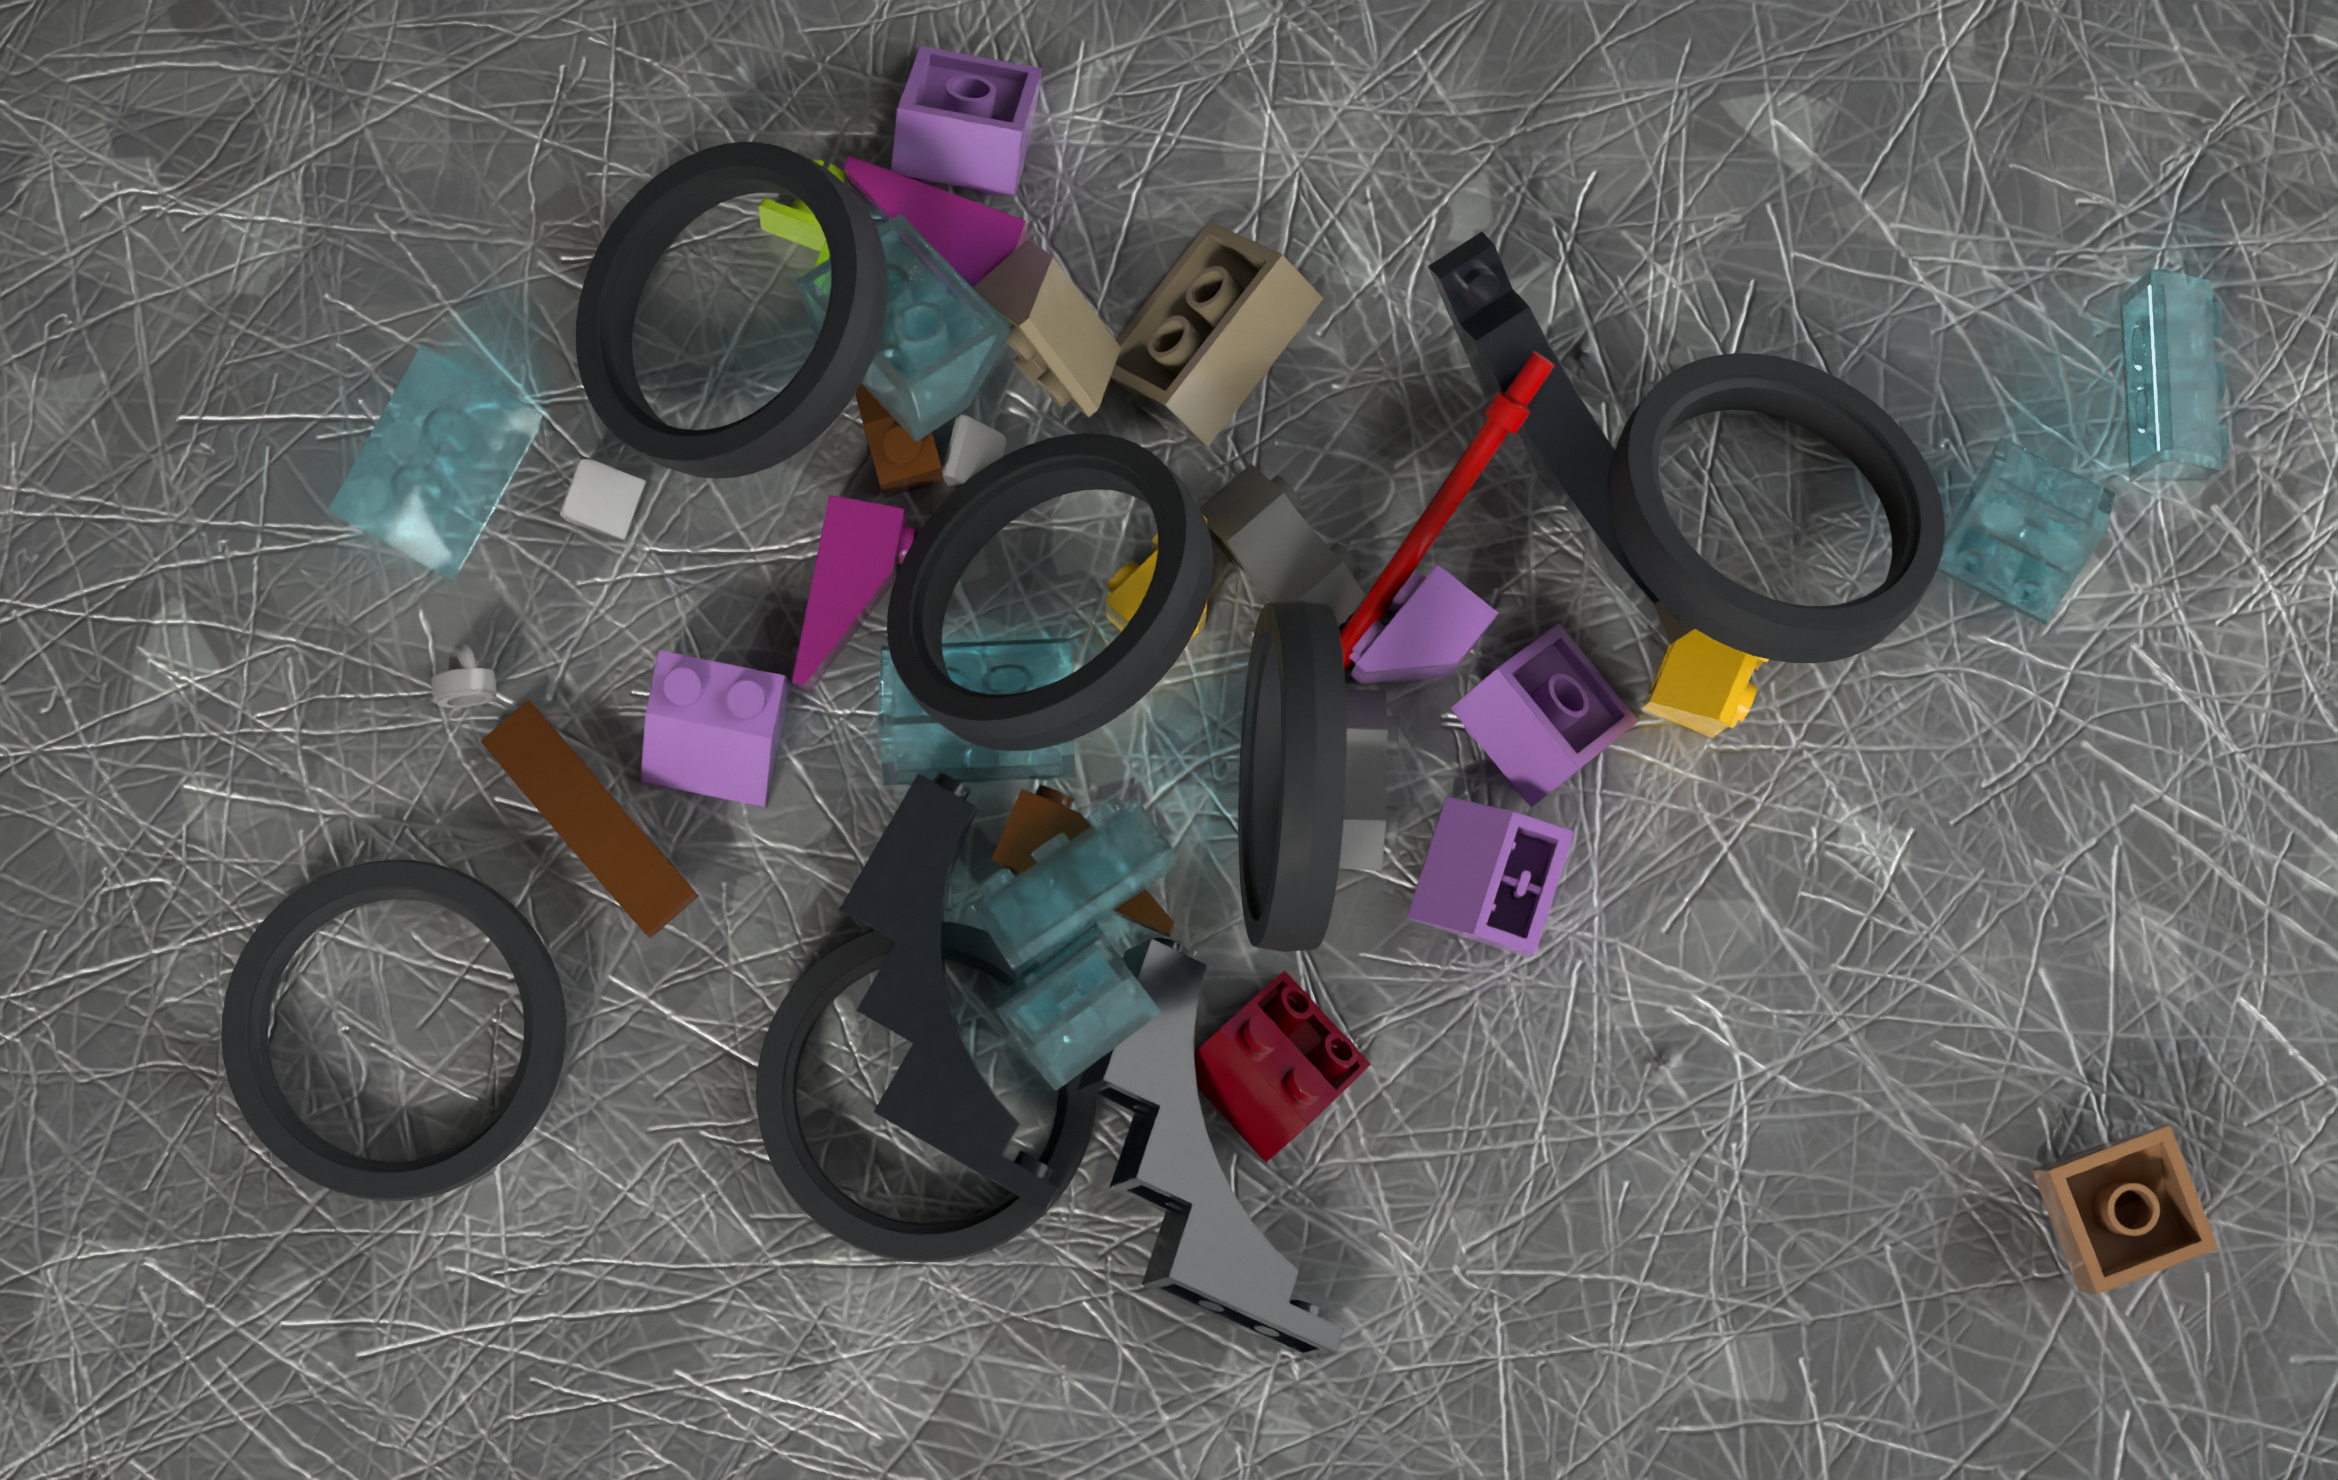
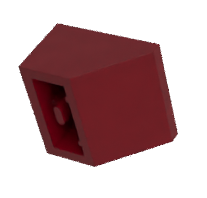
M1285 970L1194 1052L1197 1088L1265 1163L1308 1127L1371 1065L1354 1046L1352 1041L1338 1029L1310 998L1308 993Z

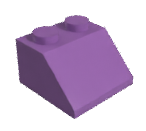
M920 46L897 107L891 171L925 184L939 182L971 188L982 195L993 196L1003 194L1015 197L1025 165L1043 69Z
M1559 623L1499 666L1451 707V710L1464 724L1467 733L1481 745L1503 772L1509 785L1520 793L1531 808L1639 722Z
M659 650L645 713L640 782L766 808L792 683L785 675Z

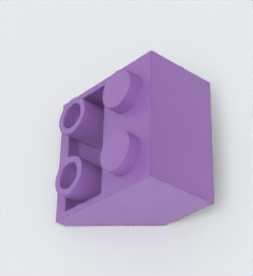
M1437 564L1427 577L1416 570L1393 599L1394 602L1389 609L1396 614L1386 627L1378 620H1375L1353 647V652L1349 658L1356 664L1349 679L1361 687L1448 678L1487 631L1498 615V612L1440 565Z
M1446 796L1407 918L1525 958L1534 956L1575 832L1514 811Z

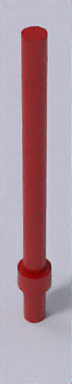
M1533 351L1507 391L1499 390L1484 411L1488 416L1487 420L1340 633L1344 672L1353 661L1349 658L1353 652V647L1375 620H1381L1392 604L1394 597L1408 581L1508 433L1516 434L1531 413L1527 408L1528 404L1555 366L1543 355Z

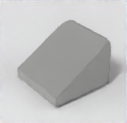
M960 414L959 418L956 417L942 471L947 486L959 488L976 473L1002 458L1006 446L1005 436L969 416Z
M580 456L560 515L567 522L626 541L647 482L596 460Z

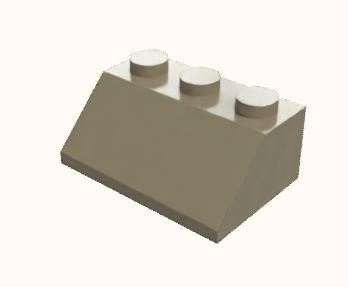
M1209 221L1116 339L1121 350L1109 381L1168 426L1208 447L1219 432L1228 425L1233 414L1254 387L1267 375L1269 368L1293 337L1302 330L1308 318L1324 298L1283 254Z

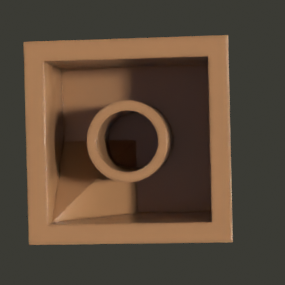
M2170 1125L2090 1147L2032 1169L2065 1258L2080 1292L2100 1294L2219 1249Z

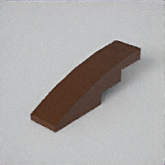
M529 699L481 740V743L532 804L650 939L699 897L629 811L617 801L586 762L569 746L544 714Z

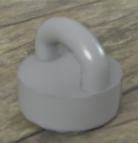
M460 644L453 648L449 658V671L431 677L433 702L441 707H472L488 703L497 696L495 672L490 669L476 668L473 651L466 644Z

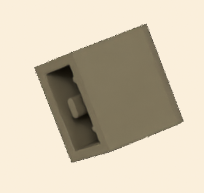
M1028 239L971 288L985 307L978 314V317L1000 343L1007 342L1017 354L1013 359L1014 364L1035 388L1038 389L1041 386L1060 408H1063L1070 402L1089 418L1099 409L1121 347L1055 259Z

